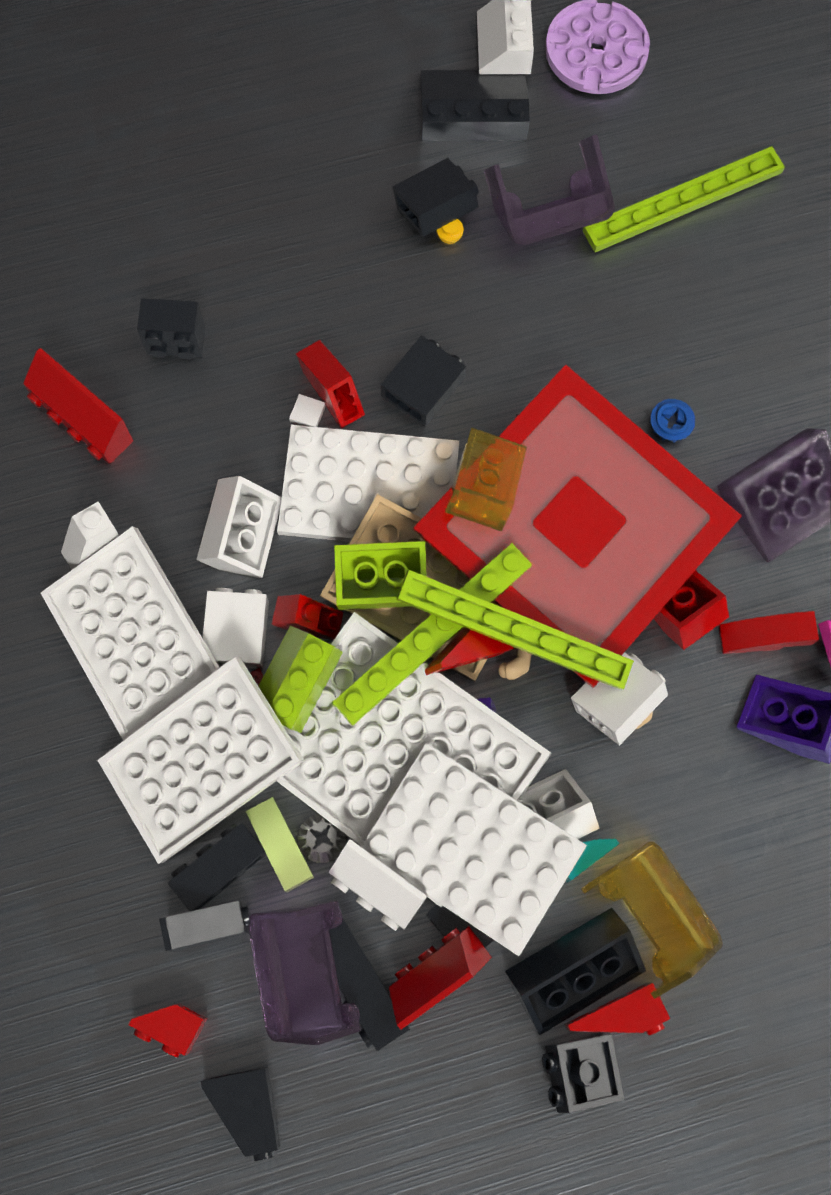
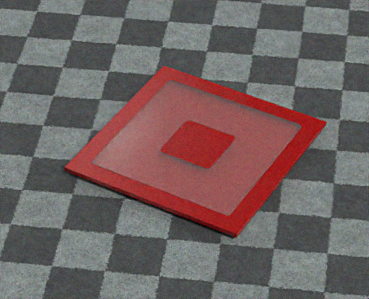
M565 365L416 524L413 530L470 580L513 543L531 562L532 566L499 595L494 602L502 608L622 656L742 515L570 367ZM575 672L592 688L599 682Z

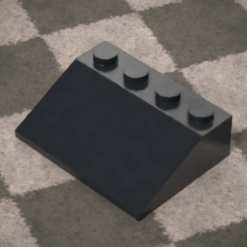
M421 70L422 141H527L530 113L525 74H479V70Z

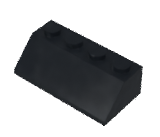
M610 908L506 970L505 973L539 1035H542L641 975L646 969L630 929L614 909Z

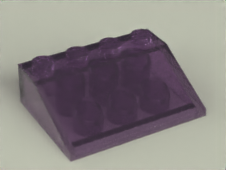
M806 428L717 485L722 499L742 515L737 523L766 562L774 560L831 522V440L826 429Z

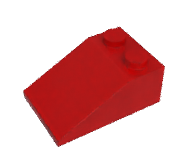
M695 570L654 617V620L667 636L685 650L729 618L726 595Z

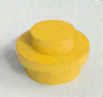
M456 219L437 229V235L444 243L453 244L462 237L464 231L463 224L459 219Z

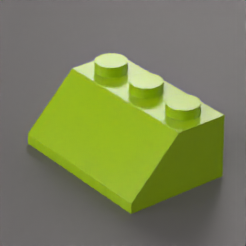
M425 541L334 545L336 603L338 610L413 607L396 599L408 570L427 577Z
M291 625L258 687L282 725L301 733L343 652L335 646Z

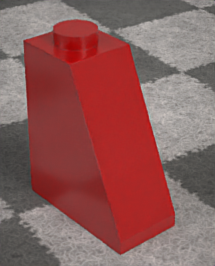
M320 340L296 353L304 375L322 402H325L327 409L341 429L365 415L352 376Z

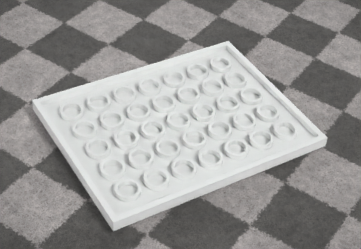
M354 612L331 643V645L343 653L302 732L299 733L283 725L305 761L281 777L277 782L360 846L366 840L426 743L518 801L552 753L439 672L426 676L425 669L428 664L423 663L353 727L333 706L332 702L398 644ZM426 895L429 899H431L433 902H435L438 906H440V907L443 906V905H441L440 903H438L437 901H435L434 899H432L431 897H429L428 895Z

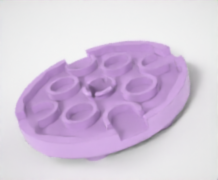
M582 0L567 6L553 19L548 29L545 50L547 61L552 71L569 87L591 94H607L626 88L642 74L648 60L650 39L641 19L627 7L613 1L611 5L598 3L597 0ZM594 43L601 44L604 49H591V45Z

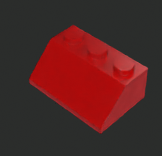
M470 926L461 932L455 928L441 939L444 943L443 946L436 950L432 945L418 956V959L421 961L414 967L408 963L394 974L397 980L389 987L396 1024L400 1030L472 979L492 958Z

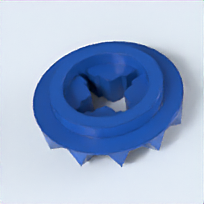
M666 399L654 407L651 412L650 423L653 427V433H657L662 438V441L667 439L675 443L678 440H685L691 434L695 427V415L690 406L685 402L677 399ZM677 413V424H674L670 429L667 428V419H670L671 416Z

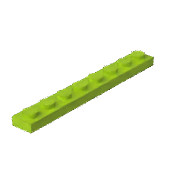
M773 146L588 223L584 225L583 233L593 251L598 252L783 173L785 166Z
M511 543L459 590L492 603L529 570L532 564ZM431 614L332 702L333 706L353 727L464 627Z
M411 570L407 571L396 599L620 690L625 688L634 662L619 654Z

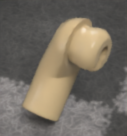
M518 649L515 659L508 663L503 662L500 664L498 669L500 677L515 680L526 674L530 667L532 654Z

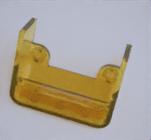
M653 841L647 842L581 888L585 894L598 885L600 893L605 898L612 901H618L622 898L657 949V952L652 957V969L655 975L663 982L651 993L654 999L694 977L722 948L723 942L719 931L662 848Z

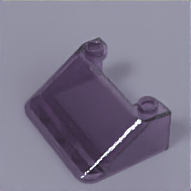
M338 900L251 914L248 929L264 1024L270 1039L275 1042L320 1045L360 1032V1013L358 1007L354 1003L341 1002L329 929L341 925L343 919L342 912L338 906Z

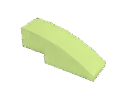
M271 797L247 810L246 813L285 892H289L313 879L314 876L274 798Z

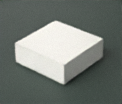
M299 394L289 420L291 423L301 426L318 427L326 404L325 402Z

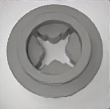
M320 814L312 815L302 823L297 836L299 849L303 855L316 863L333 861L340 855L346 845V834ZM329 826L327 837L333 843V846L322 843L314 849L317 839L311 831L322 833Z

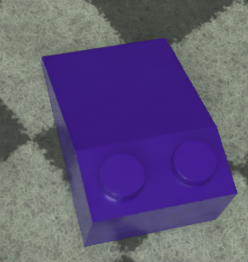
M756 675L737 729L799 756L830 764L831 693Z

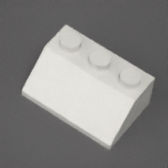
M492 0L477 11L479 74H531L534 52L531 0Z
M241 476L218 479L196 560L218 570L262 578L282 497Z
M566 769L527 787L518 800L577 839L600 829L591 801Z
M351 839L347 842L329 871V874L334 877L331 881L334 886L345 894L350 889L359 896L356 900L358 904L369 912L373 908L384 915L381 921L394 931L398 927L405 930L427 898L424 893Z

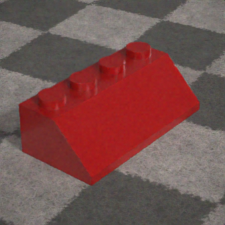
M40 348L36 351L23 382L29 392L27 398L37 408L45 407L48 410L46 414L55 424L59 426L63 423L68 428L66 432L77 443L81 440L88 445L87 451L99 461L103 458L108 464H111L133 442L123 419L43 349Z

